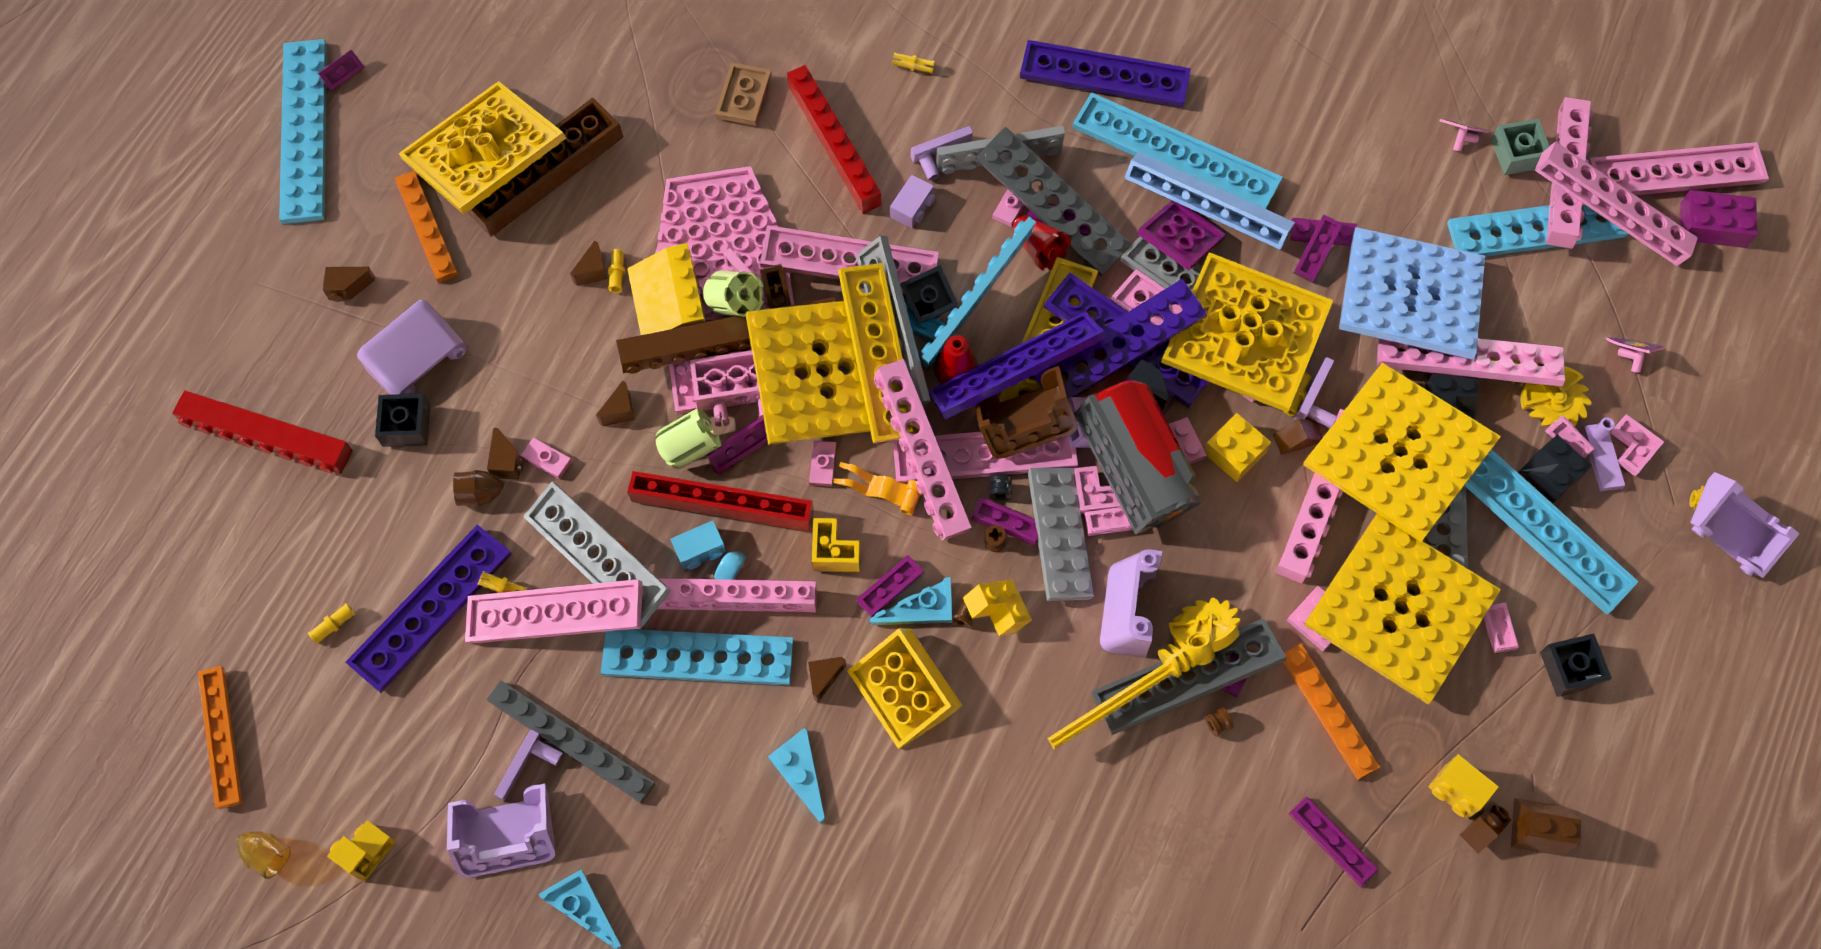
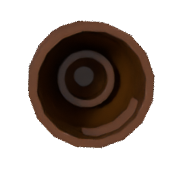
M474 470L454 473L453 493L457 506H482L488 504L498 497L504 488V484L487 471Z

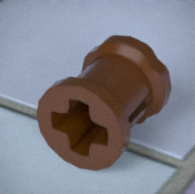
M992 525L985 532V547L991 552H999L1005 546L1006 533L1003 527ZM993 536H997L998 541H994Z
M962 598V604L957 614L953 615L952 620L960 626L971 628L972 617Z

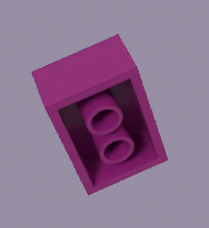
M1689 190L1680 203V226L1698 237L1697 242L1747 248L1757 236L1756 198Z

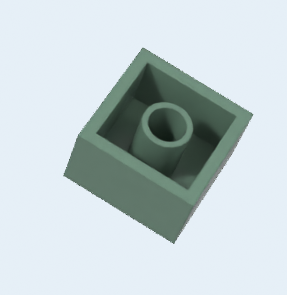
M1539 118L1499 125L1491 138L1504 175L1535 170L1541 154L1549 147Z

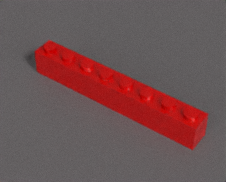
M803 65L787 72L789 89L862 214L882 206L881 191L807 66Z
M186 390L183 391L172 412L178 419V423L186 428L194 426L205 434L215 433L227 441L234 439L241 445L249 448L253 445L267 454L275 452L286 460L291 461L293 458L299 460L305 466L312 467V465H315L322 471L330 474L333 471L342 474L353 451L346 441Z
M632 471L627 490L631 502L808 532H810L814 514L813 501L637 471Z

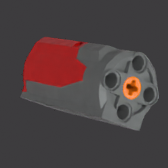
M1128 380L1087 397L1075 412L1076 420L1135 535L1148 529L1163 526L1201 504V496L1195 486L1196 475L1146 383Z

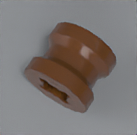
M1224 707L1218 708L1214 714L1209 713L1205 715L1206 723L1215 737L1220 736L1224 730L1234 728L1233 720Z

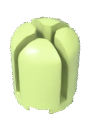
M728 270L717 271L710 276L711 279H708L704 285V300L707 306H711L710 309L718 314L744 317L747 311L760 310L764 303L762 301V287L764 285L754 273Z
M697 408L656 433L655 441L658 452L663 460L674 469H682L721 446L719 435L714 437V431L710 425L712 422L702 409L698 411Z

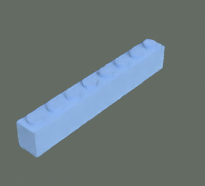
M1138 152L1131 160L1125 175V179L1279 250L1287 241L1295 223L1141 152Z

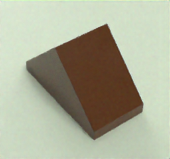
M594 241L571 271L570 275L575 285L579 286L607 279L602 252L598 242Z
M782 264L760 269L761 282L764 285L763 290L769 309L790 306L791 301Z
M622 381L596 414L600 425L607 426L634 420L630 392L626 382Z
M1300 418L1273 434L1281 455L1318 445L1323 438L1316 421Z
M843 657L808 662L813 698L817 703L845 669L846 660Z

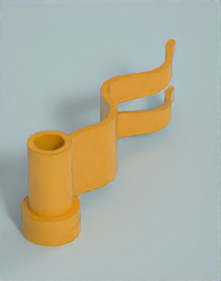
M840 462L839 467L855 473L870 485H863L851 479L834 478L832 482L848 486L868 497L885 499L901 506L900 512L910 516L913 515L919 497L923 495V493H919L915 480H909L906 485L891 477L876 476L856 465Z

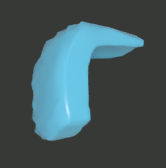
M739 551L727 553L718 565L714 578L717 580H736L738 573L747 560V556Z

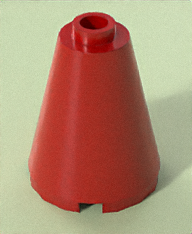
M1023 215L1018 217L1013 223V232L1021 220L1025 222L1029 216ZM1032 218L1036 221L1032 235L1023 247L1038 268L1042 271H1045L1044 268L1051 270L1057 257L1062 259L1066 257L1067 253L1065 250L1067 245L1070 247L1071 239L1066 233Z
M952 336L947 340L935 361V375L940 383H944L978 366V361L964 337Z

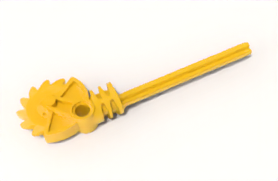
M1489 358L1491 361H1498L1495 358ZM1512 360L1513 363L1521 364V362L1517 360ZM1536 362L1538 366H1544L1542 363ZM1564 366L1565 381L1563 386L1525 383L1520 397L1522 410L1533 409L1534 411L1529 416L1536 419H1544L1541 426H1550L1563 415L1575 427L1578 422V416L1583 419L1587 417L1585 406L1592 404L1590 399L1583 394L1589 388L1578 384L1584 377L1578 371Z
M1211 598L1209 603L1196 600V606L1182 608L1183 614L1176 616L1173 619L1174 622L1169 623V629L1175 646L1168 644V651L1165 649L1158 650V656L1163 665L1047 738L1052 748L1055 750L1170 675L1179 677L1182 675L1181 672H1187L1190 670V667L1210 663L1214 659L1216 651L1226 648L1240 635L1237 626L1241 623V620L1236 618L1238 608L1230 609L1228 600L1220 604L1215 598Z

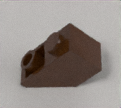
M1492 802L1465 828L1460 836L1477 853H1480L1500 835L1512 819L1502 806Z

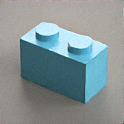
M713 520L670 539L683 570L697 568L702 562L708 559L715 560L721 557L722 553L726 552L724 543Z

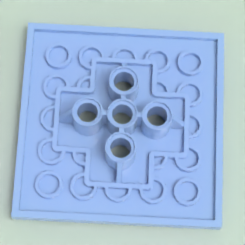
M1355 227L1339 329L1474 360L1477 352L1485 256Z

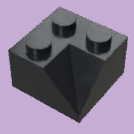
M941 265L900 283L904 299L918 324L938 318L959 306Z
M1141 360L1128 376L1127 381L1135 380L1146 383L1165 415L1173 403L1175 394L1165 387L1161 371L1153 364Z
M1432 374L1425 385V389L1475 420L1479 398L1478 377Z
M424 393L378 396L375 437L382 447L427 446L431 404Z
M1557 434L1530 459L1519 473L1553 504L1579 481L1592 465Z
M1595 634L1551 643L1540 652L1557 697L1580 692L1612 679Z

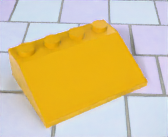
M688 243L664 248L627 268L641 335L706 322Z
M908 628L897 629L847 671L898 749L938 725L963 706L913 631Z

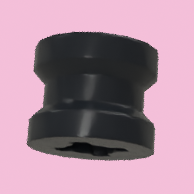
M1005 475L992 476L990 478L992 489L990 490L989 497L994 500H1008L1012 498V491L1010 490L1012 478Z

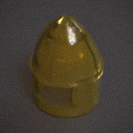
M251 831L238 836L237 849L240 859L247 868H251L264 879L274 877L285 866L291 855V849L276 841L274 834Z

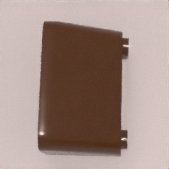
M1059 366L1051 368L1042 374L1041 384L1043 388L1003 402L995 395L975 405L979 429L992 456L999 459L1006 458L1069 436L1077 430L1076 416Z

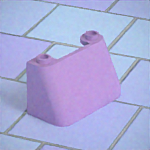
M422 299L413 304L363 345L358 351L357 358L367 373L388 394H415V386L413 384L446 356L451 360L460 359L464 356L468 347L426 300Z
M1714 472L1706 482L1690 524L1693 525L1691 530L1700 537L1704 538L1706 536L1740 563L1739 569L1747 575L1752 576L1756 574L1764 578L1800 533L1790 526L1782 525L1777 517L1770 515L1744 494V487L1739 483Z
M1147 549L1118 561L1110 567L1100 635V645L1105 651L1142 658L1146 657L1152 642L1153 626L1147 618L1135 616L1138 589L1142 590L1146 581H1155L1156 571L1161 564L1162 551Z
M545 784L528 787L524 791V801L477 810L476 806L467 800L448 803L447 852L456 872L460 876L466 878L477 877L548 862L555 857L549 796Z

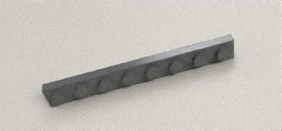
M502 680L486 699L489 703L528 729L539 733L540 737L640 804H642L654 787L655 783Z

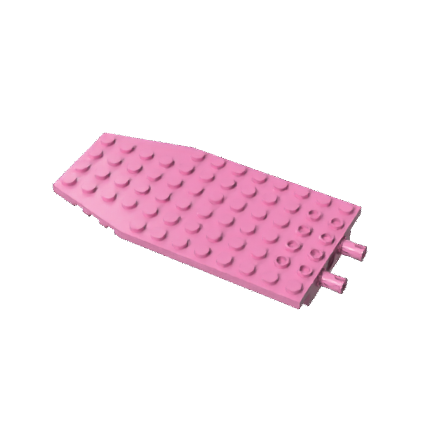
M751 166L666 179L663 212L661 213L660 232H658V245L655 253L667 247L688 243L699 286L700 280L725 264L723 252L731 248L735 254L739 253L743 257L748 269L752 268L761 280L760 269L762 268L760 267L767 225L776 227L778 225ZM785 246L780 247L779 250L782 253H786ZM784 271L791 305H794L790 274ZM699 287L706 322L735 317L713 312L710 309L711 306H707L704 300V292ZM762 287V301H764V303L762 304L760 310L769 309V306ZM752 348L743 352L733 351L726 355H714L689 360L679 365L669 364L676 415L690 413L697 408L698 411L701 409L703 411L714 409L715 425L722 427L721 418L724 426L729 424L727 407L758 402L759 418L764 419ZM795 372V376L800 380L804 379V375L801 372Z

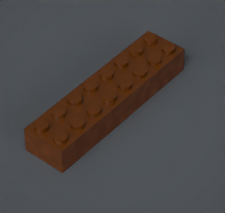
M591 98L555 125L564 133L565 140L467 212L490 237L494 236L623 138L620 123L594 98Z

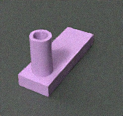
M967 126L911 148L910 157L913 163L920 161L928 181L935 180L940 176L932 159V156L937 155V148L971 142L973 135L971 127Z
M1328 357L1325 358L1294 420L1308 417L1329 428L1332 427L1337 416L1313 405V402L1334 360Z
M1608 417L1603 418L1599 424L1587 425L1581 429L1584 438L1595 448L1589 454L1600 492L1622 489L1625 486L1610 436L1615 423Z
M530 729L494 796L505 802L531 754L557 766L563 753L539 741V733Z

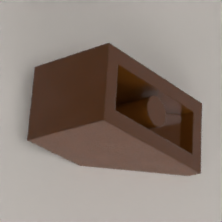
M369 266L326 267L322 290L329 300L335 302L351 300L374 282L375 276Z
M493 428L487 471L497 478L519 479L520 472L524 469V459L521 458L517 449L498 428Z

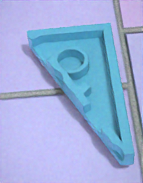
M946 577L942 582L931 588L927 587L919 594H913L901 600L897 605L886 611L882 610L876 613L874 617L870 618V625L952 623L951 577Z
M804 728L769 755L768 758L821 824L825 817L808 733Z
M583 870L577 871L539 893L543 900L614 949L622 947Z

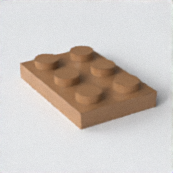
M731 62L715 111L716 119L756 126L771 79V70Z

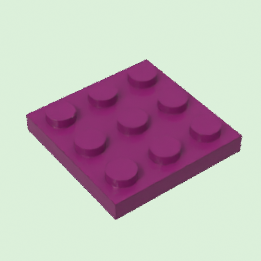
M1173 200L1143 224L1137 232V235L1188 271L1221 243L1226 235L1188 207Z

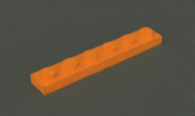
M413 170L395 177L394 179L437 282L441 283L458 276L415 171Z
M1302 643L1284 652L1286 655V661L1283 662L1357 781L1378 770L1380 766Z
M217 666L198 671L214 804L215 808L220 810L243 804L225 668Z

